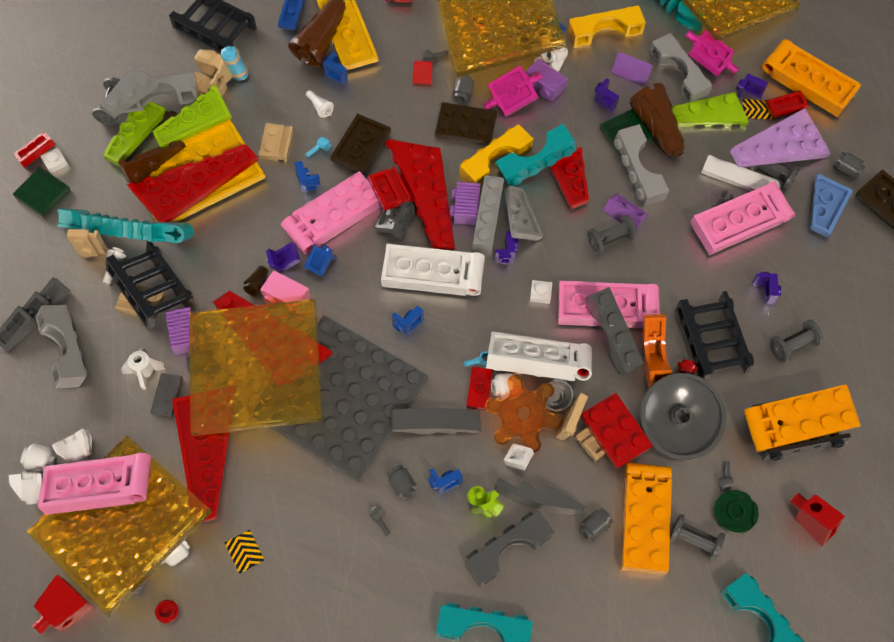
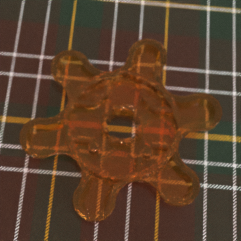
M515 374L510 376L507 381L510 389L509 396L504 400L489 398L485 403V408L489 413L497 414L502 419V426L494 434V440L497 444L505 445L512 437L519 436L524 440L525 447L532 448L533 452L536 453L541 448L539 432L546 427L555 430L560 429L563 425V418L559 414L549 412L546 407L547 400L553 396L555 391L552 384L545 382L537 390L529 391L525 388L522 377ZM522 407L529 410V417L525 420L520 419L518 416V411Z

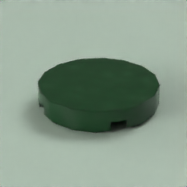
M729 490L721 494L715 501L713 507L714 519L725 532L733 535L744 534L750 531L757 523L759 516L757 504L755 501L753 502L750 498L751 496L740 490Z

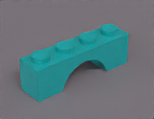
M564 124L546 133V144L539 153L529 157H522L511 152L495 161L498 171L508 186L519 185L524 179L535 176L542 169L553 166L558 160L572 155L577 150L575 140Z
M745 573L720 592L734 611H752L765 621L769 630V642H804L798 634L791 630L789 627L790 623L786 617L779 614L774 608L775 605L772 599L762 593L759 589V583L754 577Z
M446 603V606L441 605L436 637L459 641L462 635L470 628L485 626L496 631L503 642H530L533 621L528 620L527 616L514 615V618L505 616V613L500 611H492L489 614L482 612L483 609L477 607H469V610L460 609V605L454 603Z

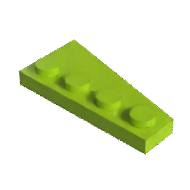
M214 84L210 87V91L198 96L194 103L190 106L186 105L178 115L170 117L152 132L160 148L163 150L170 147L169 143L188 139L232 119Z
M735 92L672 106L673 113L679 124L677 125L678 127H694L695 125H704V127L723 125V127H731L732 124L747 126L749 123Z
M150 101L143 111L128 113L129 116L126 121L122 122L119 126L120 131L118 135L113 136L103 153L105 160L120 167L118 162L123 159L126 160L162 121L167 111L166 108Z

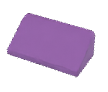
M618 52L611 73L645 86L653 65Z
M615 194L611 197L604 207V212L620 223L622 216L629 215L637 229L648 217V213L620 194Z

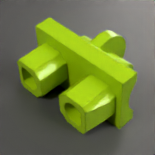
M475 486L468 490L467 499L470 504L475 506L470 509L474 514L482 513L487 518L497 517L504 508V505L496 499L499 493L495 490L486 492L480 486Z

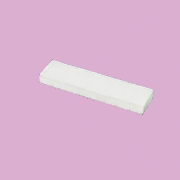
M708 155L701 172L750 192L773 181L777 183L779 188L782 181L743 167H738L733 163Z

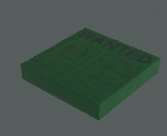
M632 109L600 124L599 127L620 156L621 153L614 144V139L619 130L640 124L647 142L651 141L653 137Z
M39 167L13 193V196L44 217L70 188L67 184Z

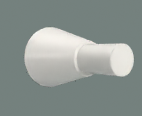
M308 90L306 96L312 101L319 117L325 118L331 115L334 108L333 103Z
M116 247L107 249L106 257L114 255L118 261L123 262L127 256L123 254L124 251ZM106 271L102 283L110 285L112 278Z

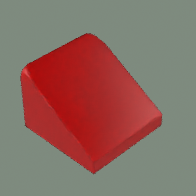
M414 61L413 84L431 85L432 62Z

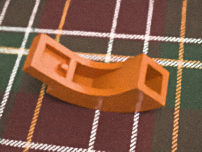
M648 314L643 317L641 355L648 388L661 378L672 375L665 349V314Z

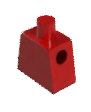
M798 493L790 501L799 510L796 521L821 546L837 533L845 518L841 512L818 495H813L807 500Z
M57 574L34 604V608L41 614V617L32 627L41 635L51 625L63 631L90 611L93 606L64 578Z

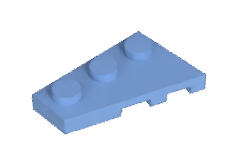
M817 173L814 181L810 230L829 238L853 190Z

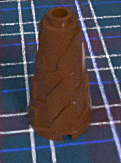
M329 0L319 13H316L309 23L304 25L297 35L288 43V48L298 60L304 58L306 59L304 64L315 68L320 67L330 48V43L337 33V28L343 19V14L346 10L345 2L343 0Z
M662 83L653 84L654 89L650 90L649 86L634 94L629 104L641 122L646 125L653 138H656L663 151L669 156L677 158L684 153V139L677 126L679 124L673 113V107L666 93V88Z

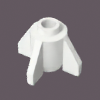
M548 36L540 37L541 45L544 48L541 56L538 58L549 63V66L556 71H559L568 55L567 46L563 42H558Z
M140 348L133 352L121 367L123 374L134 373L138 377L142 390L147 389L146 377H149L153 370H166L165 364L150 358L145 348Z
M80 429L64 440L52 444L54 451L70 463L90 461L89 457L93 455L92 436L88 429Z
M22 471V478L21 474L8 475V484L20 500L26 501V504H37L43 472L41 476V471Z

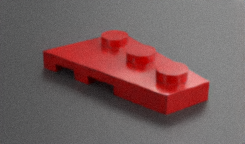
M582 147L577 148L572 155L558 160L553 166L549 167L570 209L589 202Z

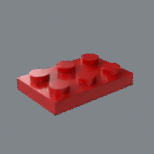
M617 393L597 403L580 415L616 470L653 447Z

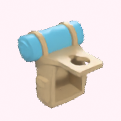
M234 46L223 48L221 54L214 50L200 49L194 57L202 73L213 77L210 82L211 87L214 84L216 85L218 79L221 80L220 85L217 87L219 93L232 77L239 81L248 77L247 65L242 61L239 50Z

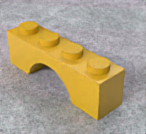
M638 5L569 19L567 31L573 48L590 45L593 36L605 29L618 31L625 38L643 34L646 22Z
M519 124L514 128H509L504 135L493 139L487 147L479 149L470 159H465L460 164L459 176L465 182L481 183V187L484 183L485 175L489 176L490 174L488 166L493 160L504 157L511 152L523 157L532 150L534 139Z

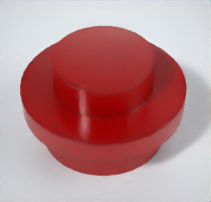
M683 359L682 362L677 363L678 372L694 375L695 371H698L695 362Z
M172 600L161 601L155 609V616L162 623L173 622L179 614L178 605Z

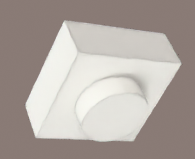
M58 147L40 156L50 174L68 166Z
M532 280L530 302L550 304L552 282Z
M513 443L504 459V463L506 466L525 471L534 452L532 448Z

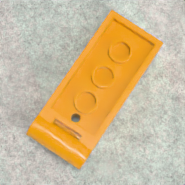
M787 39L782 40L762 64L763 71L767 74H772L771 78L794 92L801 91L806 99L836 117H839L862 85L797 47Z
M847 384L743 410L756 452L861 426Z
M632 462L626 464L620 570L666 575L669 572L671 467Z

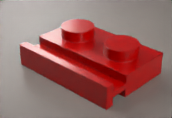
M395 166L392 169H385L368 175V180L384 211L400 206L406 201H411V196Z

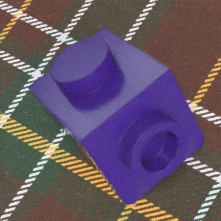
M748 73L744 80L740 79L736 90H739L737 97L740 98L744 91L761 99L768 82Z
M606 78L602 83L599 82L594 90L596 93L594 101L603 108L613 112L617 107L619 95L608 89L610 80Z
M510 231L505 233V249L495 250V262L507 264L515 260V251L518 250V238H512Z
M292 242L277 251L266 250L268 265L280 272H284L301 262L296 244Z
M769 272L756 274L752 285L764 286L766 304L774 305L782 292L781 285H778V275L770 274Z

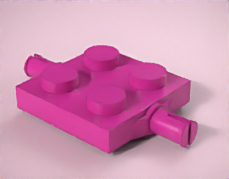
M707 29L699 36L690 30L687 32L685 37L693 42V47L688 55L704 66L709 72L718 76L725 68L733 74L739 70L737 66L731 63V56L735 51Z
M518 66L487 84L493 98L483 104L488 110L497 105L502 109L505 117L538 99L533 83L543 77L539 71L529 77L524 73L521 66Z

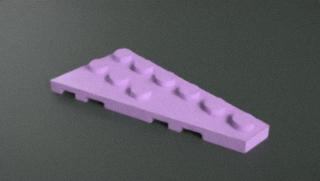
M805 108L734 146L730 151L738 167L827 158L831 154Z

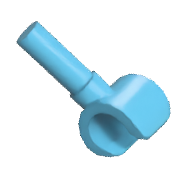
M320 137L317 145L305 155L308 158L321 148L325 151L329 150L331 147L330 141L325 137Z
M483 351L480 357L465 361L464 366L480 363L486 367L487 360L482 358L488 357V352Z

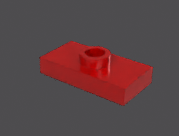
M801 91L772 98L765 103L773 119L799 112L804 108L807 109L809 106Z
M42 132L13 155L25 168L34 160L40 158L55 143L45 132Z
M472 367L466 408L488 410L493 369Z

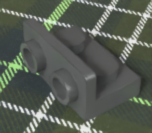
M406 201L402 205L386 211L382 208L373 228L377 232L393 233L397 239L401 240L415 213L416 207L411 201Z

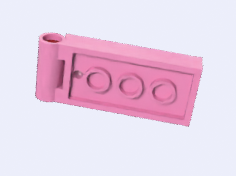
M359 171L294 211L292 216H288L282 221L281 226L302 253L308 255L311 253L314 245L321 246L382 206L371 184Z
M773 181L693 216L690 223L708 255H712L792 219L796 214L777 183Z
M559 281L558 325L602 327L592 317L584 298L610 287L627 327L643 328L644 315L660 314L659 286L656 284Z
M136 453L128 456L44 466L38 508L47 515L135 504V502L145 501L147 499L151 456L146 453Z

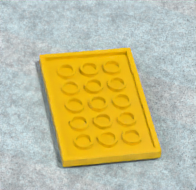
M229 119L183 140L182 142L186 147L147 177L151 176L154 178L163 175L164 171L191 162L195 164L204 161V158L209 156L213 158L221 155L223 151L244 145L245 142ZM254 163L171 222H178L265 179V174L258 163Z

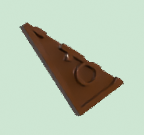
M181 140L169 143V148L162 150L160 147H157L143 154L135 155L132 161L126 162L123 159L118 163L127 182L136 184L142 182L152 172L157 171L161 165L179 153L186 145Z

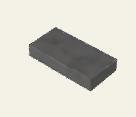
M161 373L150 411L152 415L173 418L174 408L172 399L179 396L183 381L182 376Z

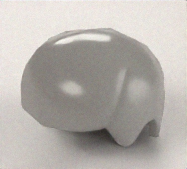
M554 379L543 387L541 400L543 405L550 411L560 412L566 410L572 404L574 393L572 387L566 381Z

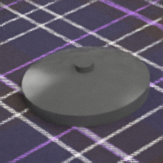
M678 373L661 378L647 390L641 401L639 421L641 429L656 451L672 459L689 460L707 454L719 443L726 426V409L720 394L708 381L693 374Z

